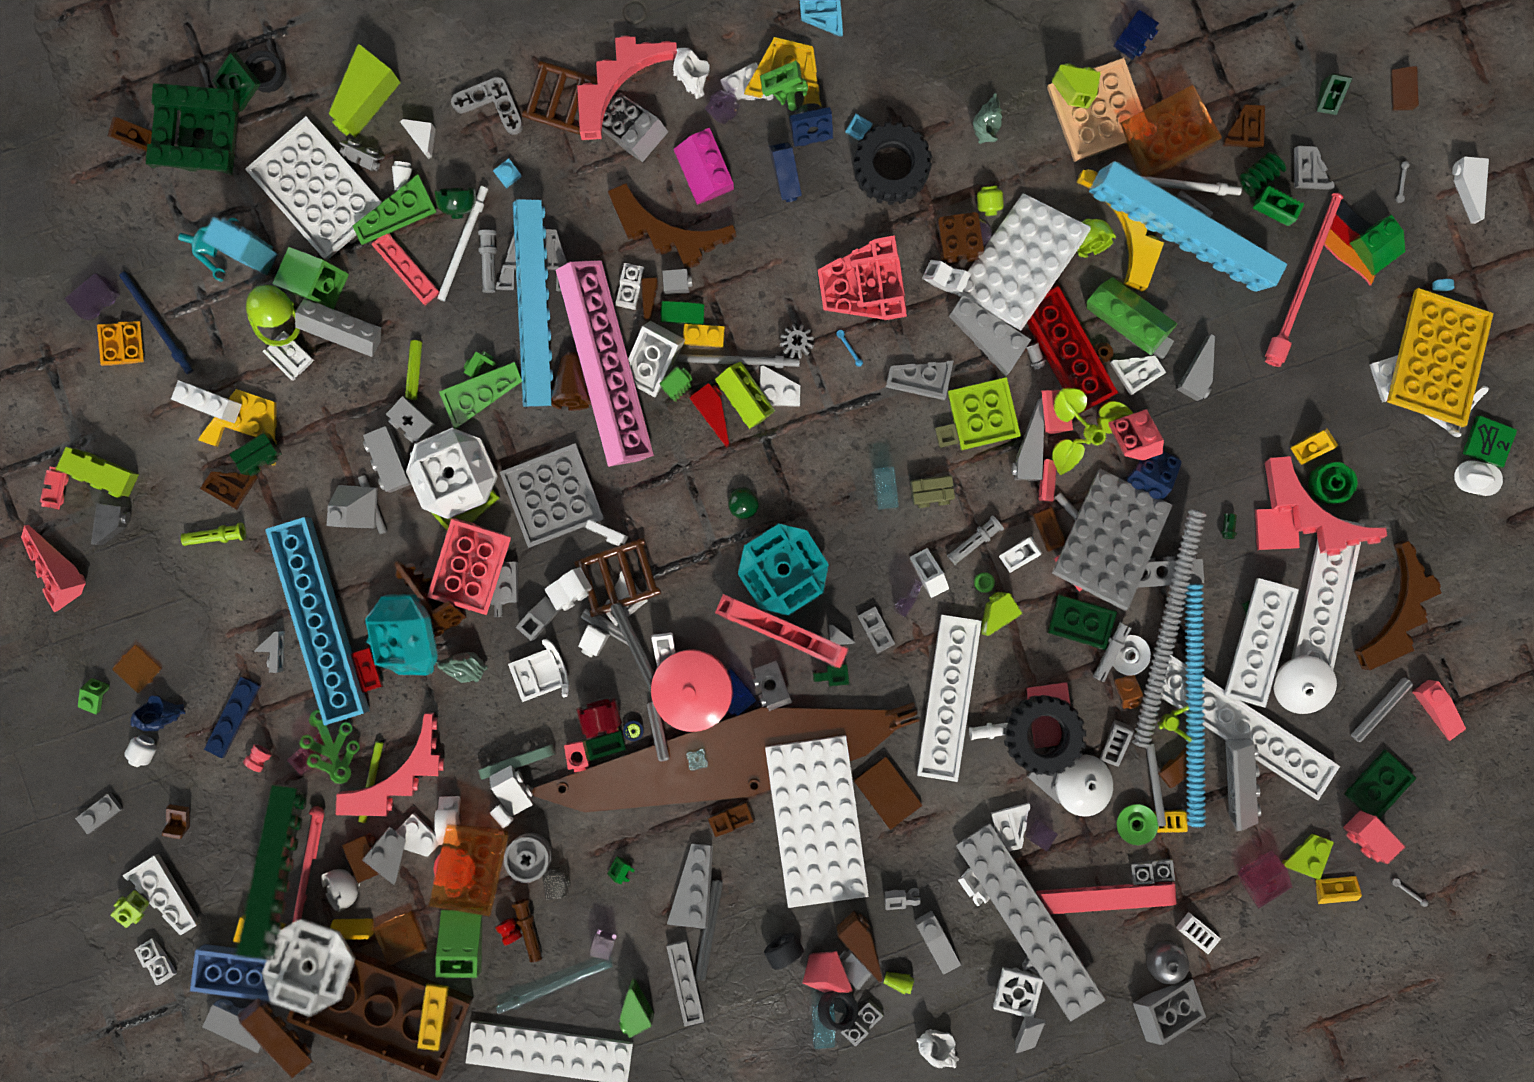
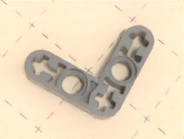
M492 78L460 91L451 98V104L458 113H466L494 101L506 131L512 135L522 131V120L510 91L502 78ZM499 83V85L502 86L500 88L504 96H499L497 90L495 89L496 84ZM479 90L484 91L485 97L482 100H476L474 98L475 92ZM467 95H470V98L472 99L473 103H470ZM459 99L465 101L463 102V107L457 105L459 103ZM502 102H510L511 108L508 111L501 110L500 105ZM510 115L514 122L517 123L515 129L510 126L511 123L508 118Z

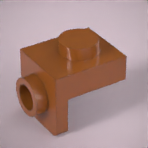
M1129 675L1114 681L1122 700L1121 705L1123 709H1133L1142 703L1143 693L1135 675Z

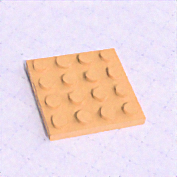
M1124 58L1094 68L1096 71L1101 72L1097 96L1088 109L1068 105L1053 83L1047 86L1074 162L1151 134Z

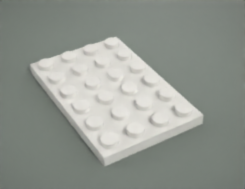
M306 116L245 169L326 261L356 236L353 225L382 203Z
M1023 193L985 246L984 253L979 256V259L969 269L968 273L971 275L967 286L962 292H956V295L967 297L997 318L1022 330L1084 242L1091 228Z

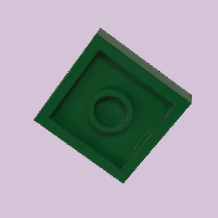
M236 52L229 54L212 80L218 89L235 90L240 95L238 112L244 110L261 85Z

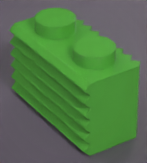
M676 367L659 384L673 401H677V399H680V396H683V393H686V390L691 388L690 381L692 376L684 368L680 370Z

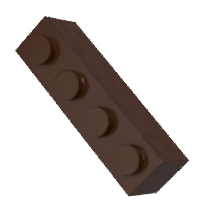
M258 998L238 1014L239 1024L293 1078L312 1063V1050L306 1043L302 1044L298 1040L299 1036L293 1029L289 1030L286 1027L287 1024L280 1015L275 1016L273 1008L267 1001L263 1003Z

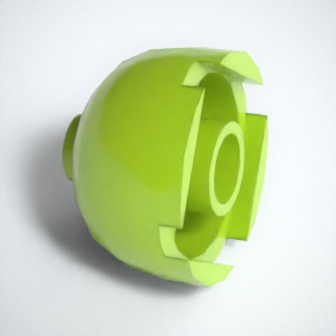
M1086 219L1081 223L1089 226L1091 230L1077 250V253L1080 257L1086 258L1088 253L1093 252L1096 255L1113 244L1112 238L1116 239V236L1109 224L1100 219Z

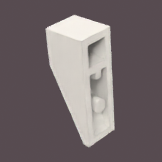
M1463 157L1456 161L1453 166L1454 183L1471 223H1477L1485 217L1489 163L1487 158Z

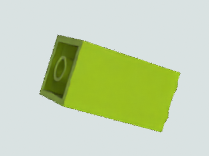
M360 44L356 47L329 111V115L334 119L332 123L344 135L348 136L350 134L354 138L358 136L401 83L389 67Z

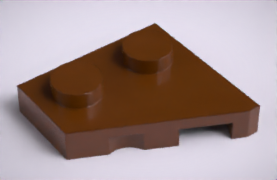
M211 471L200 489L237 510L258 477L256 475L250 476Z

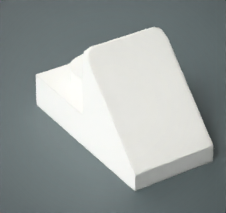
M1028 537L1002 553L999 557L1011 573L1040 556L1042 552L1033 538Z
M673 633L652 635L657 668L666 658L676 653Z

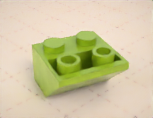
M1063 64L1056 71L1052 83L1068 105L1088 109L1097 96L1101 72L1091 67L1082 69L1076 68L1073 64Z

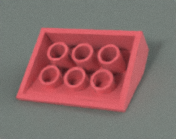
M453 517L427 597L445 603L449 601L454 606L487 615L511 537Z

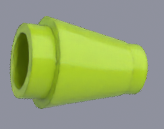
M886 972L883 984L904 995L905 993L911 994L915 978L910 977V974Z

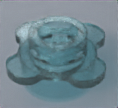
M700 748L695 752H687L686 758L689 760V769L691 771L708 766L704 749Z

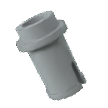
M1034 342L1027 345L1026 348L1032 361L1030 365L1034 369L1044 367L1046 365V358L1042 356L1039 343Z

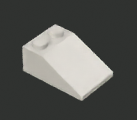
M652 321L643 325L628 358L635 387L656 397L661 388L659 383L669 374L678 358L685 339Z

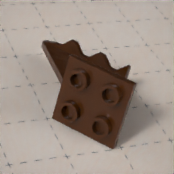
M399 561L394 563L397 569L396 577L398 579H405V585L412 588L428 610L434 638L441 636L444 631L457 626L463 619L467 618L451 602L447 601L438 607L434 599L427 597L429 591L426 585L431 583L432 580L431 578L423 579L424 573L422 571H415L416 567L413 563L404 564Z

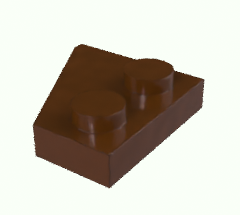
M1244 105L1224 140L1223 146L1262 148L1264 146L1265 105Z

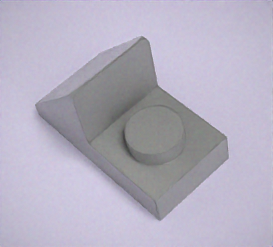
M828 625L830 641L838 645L855 643L834 625Z
M285 631L272 633L254 650V652H270V656L267 657L269 673L284 672Z

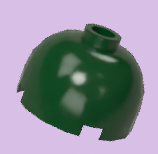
M463 187L440 189V191L435 190V199L439 210L444 214L451 215V219L464 218L463 214L470 213L474 209L476 203L475 188L468 187V190L464 191Z

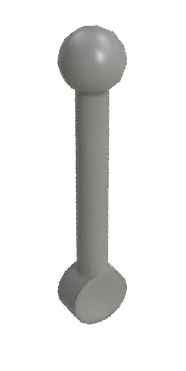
M1404 161L1401 164L1403 169L1399 195L1395 198L1397 203H1402L1405 200L1403 191L1406 171L1409 167L1408 161Z
M1393 878L1391 880L1392 885L1398 886L1418 900L1421 906H1428L1427 899L1420 898L1402 885L1399 879Z

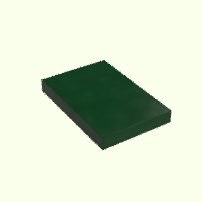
M1058 594L1047 633L1106 650L1117 611Z
M1383 750L1344 795L1361 811L1380 819L1416 780V777L1387 750Z

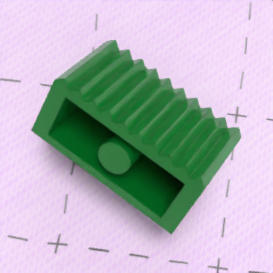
M1268 186L1259 193L1253 209L1289 226L1297 220L1304 203H1300V200L1297 201L1293 197H1289V195L1286 196L1285 193L1278 192V189L1275 190Z

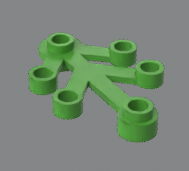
M314 710L309 716V723L313 727L318 728L324 746L313 741L310 735H304L299 744L304 749H311L330 758L331 764L321 761L318 754H311L307 759V764L309 767H316L330 773V778L333 782L343 784L351 776V770L348 766L354 754L358 752L360 745L356 741H350L346 746L347 752L343 760L340 761L338 753L346 736L351 733L352 725L347 722L342 723L339 727V734L333 744L327 726L324 725L322 719L318 720L315 716L317 714L321 715L320 710ZM342 727H347L349 731L344 732ZM308 739L310 741V744H304L303 740ZM354 745L356 750H351L349 746ZM315 758L317 763H312L310 759ZM342 770L344 775L340 776L337 771Z

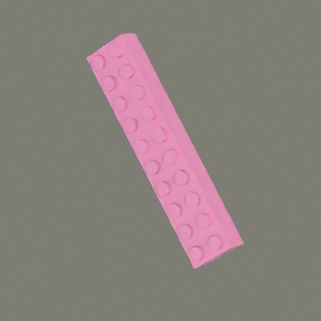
M602 261L569 262L558 268L556 273L608 467L638 462L652 457L654 454Z

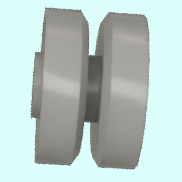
M524 833L518 836L507 847L504 854V866L507 873L513 879L520 882H533L539 879L549 868L552 861V848L549 842L542 835L536 833Z

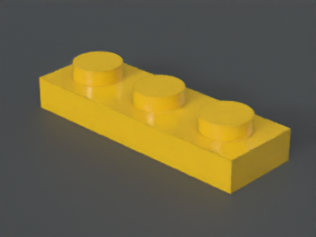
M426 985L418 1048L436 1051L440 1049L448 986Z

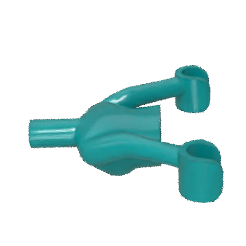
M230 218L228 220L232 223H240L236 218ZM209 226L200 228L194 236L180 232L178 240L190 243L193 255L213 272V277L217 281L223 282V279L217 278V274L219 272H226L221 268H217L207 257L202 255L215 257L218 251L202 241Z

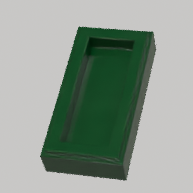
M621 730L582 741L587 761L626 750Z

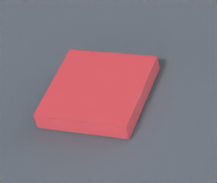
M1279 509L1255 510L1257 550L1299 548V531L1296 532L1293 510L1288 512H1279Z

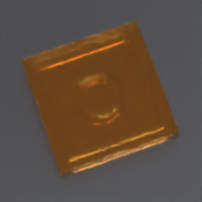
M412 911L372 928L388 966L427 949Z

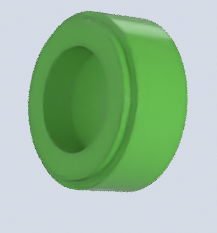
M979 573L974 578V586L979 592H989L995 585V580L989 573Z

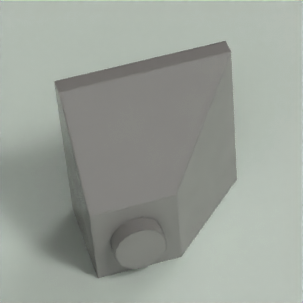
M338 485L328 504L327 526L376 528L378 488Z

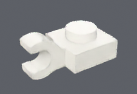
M971 868L967 869L958 879L959 883L969 897L973 896V901L977 906H980L982 902L987 903L990 897Z

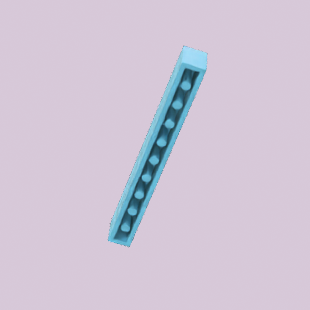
M516 200L513 202L523 407L551 406L553 393L550 386V381L553 380V371L549 365V361L552 360V351L548 345V341L551 340V331L547 325V320L550 319V310L546 305V300L549 299V290L545 285V280L548 278V269L544 264V259L547 258V249L543 244V239L546 237V228L542 224V218L545 217V208L542 206L541 200Z

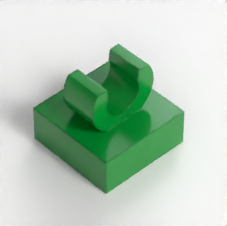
M616 856L607 874L614 882L622 884L623 881H630L626 876L628 871L634 872L635 870L623 858Z

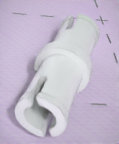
M987 723L986 726L969 727L970 739H994L995 736L1005 735L1003 730L1007 728V723Z

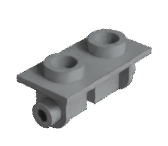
M354 139L340 142L341 145L345 146L340 149V154L343 158L357 163L360 157L359 165L371 171H377L380 167L378 160L385 158V156L378 154V150L371 147L365 148L360 145L359 141Z

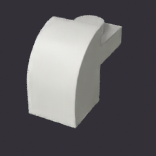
M930 260L922 278L946 292L957 294L956 292H962L967 286L971 274L965 270L953 269L942 261Z
M460 796L439 797L438 810H435V833L439 845L460 843L462 827L459 820Z

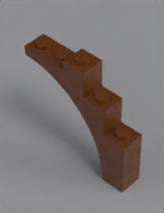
M626 183L608 191L628 240L640 239L647 232L656 254L660 252L661 254L668 253L675 246L684 268L698 266L700 261L703 260L702 251L705 253L710 252L716 248V245L721 243L726 245L734 241V237H736L733 225L710 231H690L670 226L647 212L633 197Z
M1400 541L1394 544L1399 559L1401 577L1400 592L1389 621L1367 644L1354 650L1363 670H1372L1414 651L1412 646L1413 640L1406 632L1428 622L1426 618L1427 612L1420 603L1442 594L1439 580L1434 575H1424V566L1418 561L1415 555L1416 549L1409 541Z

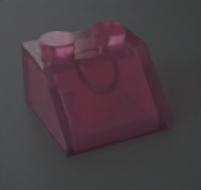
M1272 850L1267 854L1260 855L1253 863L1244 865L1237 872L1242 885L1258 909L1292 888L1287 868Z

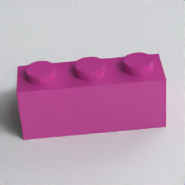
M710 128L691 135L674 148L676 157L697 205L734 190V183Z

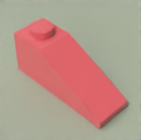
M1427 680L1412 691L1448 741H1451L1466 729L1451 697L1439 681Z

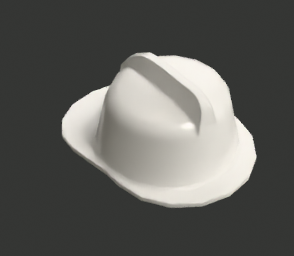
M1466 461L1457 467L1454 473V480L1463 491L1491 496L1500 490L1503 476L1501 471L1492 464Z

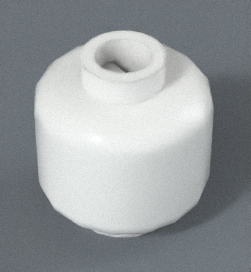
M145 735L132 738L125 750V757L129 760L128 763L135 767L148 765L157 750L154 744L155 741Z

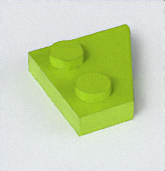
M1311 834L1303 845L1298 846L1294 850V854L1287 860L1282 861L1281 865L1320 880L1334 842Z

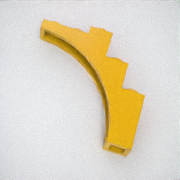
M1089 169L1083 170L1079 174L1077 183L1090 189L1098 173ZM1113 209L1122 224L1127 239L1129 256L1128 271L1124 285L1143 292L1149 286L1164 242L1159 241V238L1153 235L1145 236L1148 230L1145 228V224L1140 221L1131 220L1128 218V214L1123 211L1119 212Z

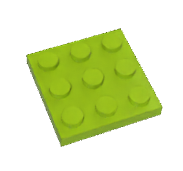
M1007 377L947 391L961 451L1021 436Z

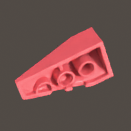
M25 525L21 536L30 560H35L36 562L35 573L37 578L42 577L46 588L42 589L52 610L56 612L82 594L86 584L85 578L82 574H79L77 568L32 527Z

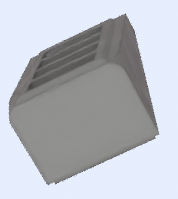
M1118 720L1113 721L1099 757L1101 761L1119 767L1134 734L1133 726ZM1114 736L1123 739V742L1115 740ZM1112 744L1117 747H1120V750L1110 747V745ZM1107 752L1116 754L1117 758L1107 755Z

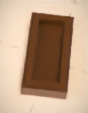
M1052 507L1032 514L1047 552L1065 545V538Z

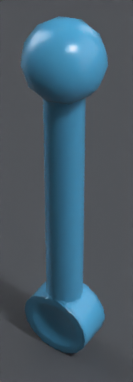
M838 330L836 335L838 338H841L844 344L846 345L847 349L855 359L856 366H862V359H859L857 357L856 353L844 337V331Z

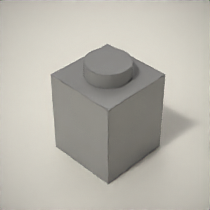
M687 269L663 271L665 295L689 293V287H693L692 275H688Z

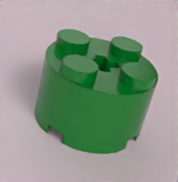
M1341 462L1318 466L1310 472L1308 488L1313 499L1323 504L1342 503L1349 500L1358 485L1355 472Z

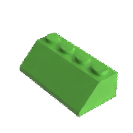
M1113 277L1101 284L1087 300V309L1151 356L1177 326L1175 321Z

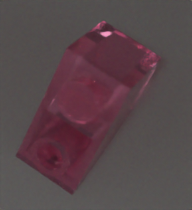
M318 733L313 737V741L324 746L321 735ZM300 747L287 761L300 775H303L312 769L307 764V759L311 754H318L321 760L325 756L311 749ZM315 758L310 759L312 763H317Z

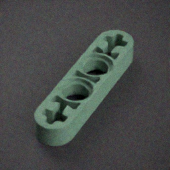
M553 744L483 767L478 769L482 780L510 765L515 769L555 755L556 752Z

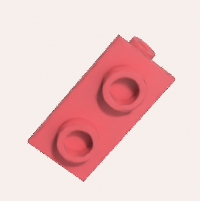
M49 466V470H46L44 484L51 485V489H42L40 498L42 507L60 509V505L64 502L63 491L64 486L67 485L69 480L68 474L56 470V467Z

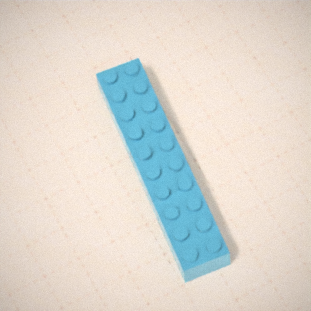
M1115 161L1099 170L1089 190L1097 200L1106 201L1111 204V208L1114 210L1123 211L1128 214V218L1131 220L1140 221L1145 224V228L1162 234V238L1177 243L1180 249L1194 253L1197 259L1211 263L1214 269L1228 273L1231 279L1245 283L1246 287L1252 291L1257 292L1277 286L1287 266V263Z
M303 517L265 529L324 725L369 712L365 693L361 691L351 658L352 650L312 518Z

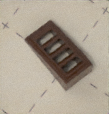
M644 278L641 280L643 313L646 322L651 321L658 278Z

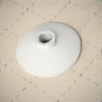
M1128 635L1123 643L1125 646L1123 649H1120L1113 667L1124 675H1136L1142 672L1149 664L1151 652L1149 645L1144 639L1139 636ZM1135 653V659L1131 660L1130 656Z

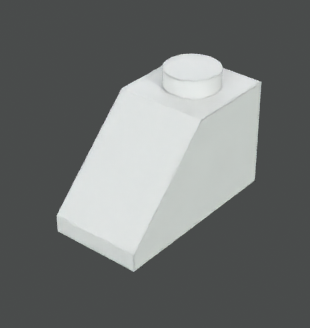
M928 548L910 557L922 584L931 598L949 589L944 573Z
M588 625L579 644V647L582 648L581 652L589 657L593 655L598 656L610 634L594 625Z

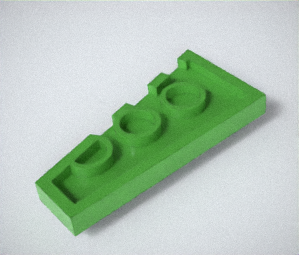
M416 175L406 185L402 186L392 196L355 223L353 228L361 245H364L436 213L419 175Z
M514 362L439 391L454 429L522 382V379Z

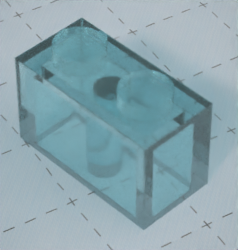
M895 468L873 469L877 510L898 508Z

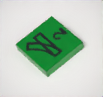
M1476 416L1462 454L1492 464L1498 468H1504L1517 429L1482 416Z

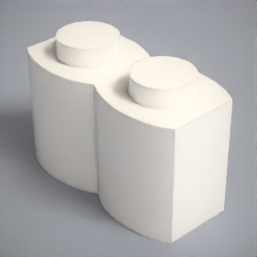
M579 567L572 569L559 578V580L549 585L545 592L556 611L560 609L566 611L575 605L573 602L576 600L580 601L586 598L592 586Z

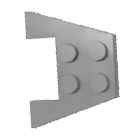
M546 229V237L543 239V244L547 249V258L544 259V264L548 270H557L566 265L567 260L557 230ZM514 235L501 270L499 281L496 284V290H515L516 260ZM556 273V291L561 292Z

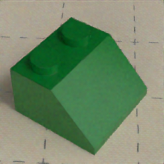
M1393 215L1379 220L1349 243L1372 275L1377 274L1406 252L1404 231Z

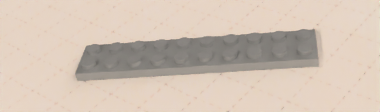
M991 823L957 843L956 847L1070 1022L1104 1002L1105 997Z

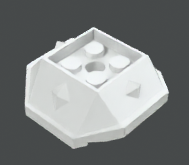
M454 428L416 443L406 470L422 509L447 519L486 503L498 478L482 439ZM448 468H453L454 476L448 479L445 472Z
M300 919L280 930L279 935H276L275 943L277 944L276 954L272 956L271 961H266L262 973L269 991L270 1002L306 1015H312L341 1000L355 961V957L342 934L336 930L304 919ZM309 960L313 963L312 971L308 968Z

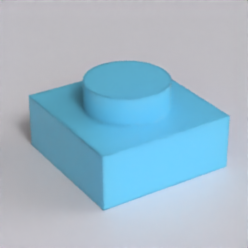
M507 159L493 170L506 188L522 177L510 159Z

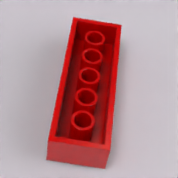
M1057 286L1048 291L1027 321V325L1039 343V347L1062 388H1076L1086 395L1087 405L1082 411L1084 412L1118 392L1060 287Z

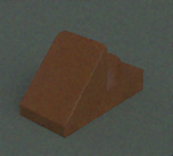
M113 117L107 136L120 141L122 145L147 152V144H151L152 131L118 117Z

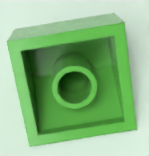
M636 979L631 981L619 1022L621 1030L624 1034L627 1033L629 1038L652 1026L654 1012Z

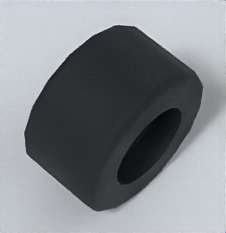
M788 933L779 937L764 950L767 960L775 970L791 965L804 953V948L795 933Z

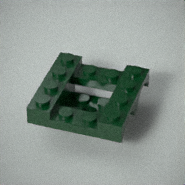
M153 83L151 104L154 105L151 144H147L145 164L155 169L156 167L165 166L191 172L212 170L233 175L240 95L235 90ZM180 111L178 146H174L177 112ZM203 130L205 132L204 138L197 140V132Z

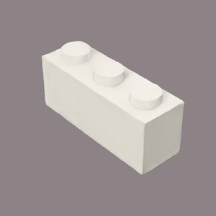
M179 380L171 397L174 401L232 423L236 422L242 406L240 403Z

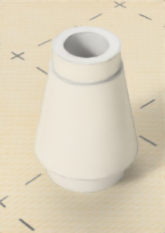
M394 161L392 173L395 191H398L409 182L412 168H410L411 163Z

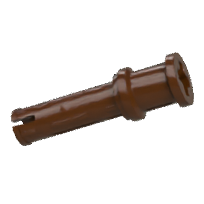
M526 898L515 901L511 905L512 908H515L516 924L521 927L529 961L534 963L543 958L533 927L534 915H531L528 904L530 900Z

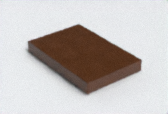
M886 756L853 780L890 830L923 806Z

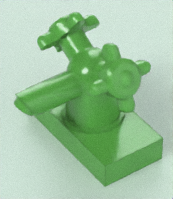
M793 61L760 76L762 93L766 97L773 94L781 102V105H784L787 100L788 108L791 111L796 110L795 93L801 91L803 96L807 95L808 84L801 76L800 64L797 61Z

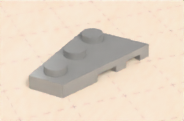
M954 360L941 363L929 362L928 364L890 366L886 387L945 400Z

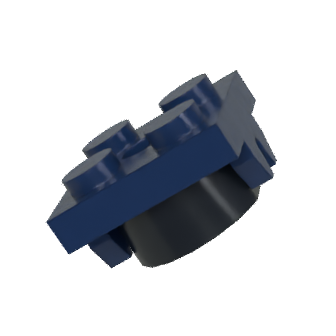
M815 103L805 104L799 107L794 112V115L789 116L794 147L833 139L832 112L830 107L822 108L819 104Z

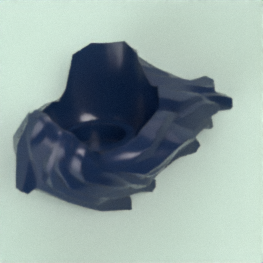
M152 695L146 704L141 705L133 712L131 726H135L143 731H159L165 725L177 721V717H180V714H185V707L183 704L175 705L163 700L160 696Z

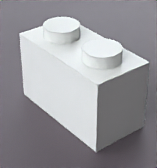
M511 765L489 777L492 791L511 816L533 805L531 798L533 796L532 789L529 785L525 786L521 773L519 771L515 772Z

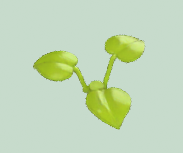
M1064 388L1061 390L1054 401V410L1057 417L1062 421L1069 422L1075 416L1085 426L1084 437L1086 439H1075L1073 442L1069 439H1064L1055 445L1052 451V460L1058 474L1063 475L1080 462L1085 452L1084 446L1080 443L1101 445L1106 439V433L1112 434L1108 422L1134 413L1120 402L1109 401L1100 407V418H1097V425H1089L1078 414L1087 405L1086 395L1076 388Z

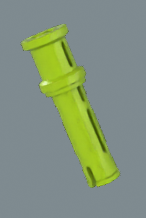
M242 522L233 526L221 525L218 529L181 534L183 546L214 541L228 543L229 540L239 539L242 541L246 539V529Z

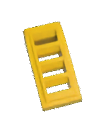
M1164 810L1166 826H1158L1157 833L1188 831L1186 811ZM1167 816H1170L1171 826H1168ZM1176 816L1179 818V826H1176Z

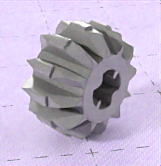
M793 324L792 332L789 328H785L787 335L781 334L780 338L785 341L780 343V347H787L783 353L787 354L791 351L790 358L792 359L795 353L801 359V352L809 355V351L806 348L813 349L814 345L808 342L813 341L814 337L808 336L811 332L810 329L803 332L804 325H800L799 330H796V325ZM795 337H796V339L800 338V339H801V342H800L801 345L798 346V344H796V346H794V345H793V341H794L793 338H795Z

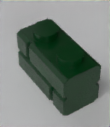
M263 432L229 453L241 474L253 476L261 471L260 467L265 464L272 465L279 460L277 457L282 455V452L269 433Z

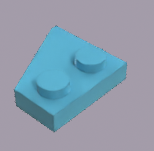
M800 0L801 21L837 36H843L840 0Z

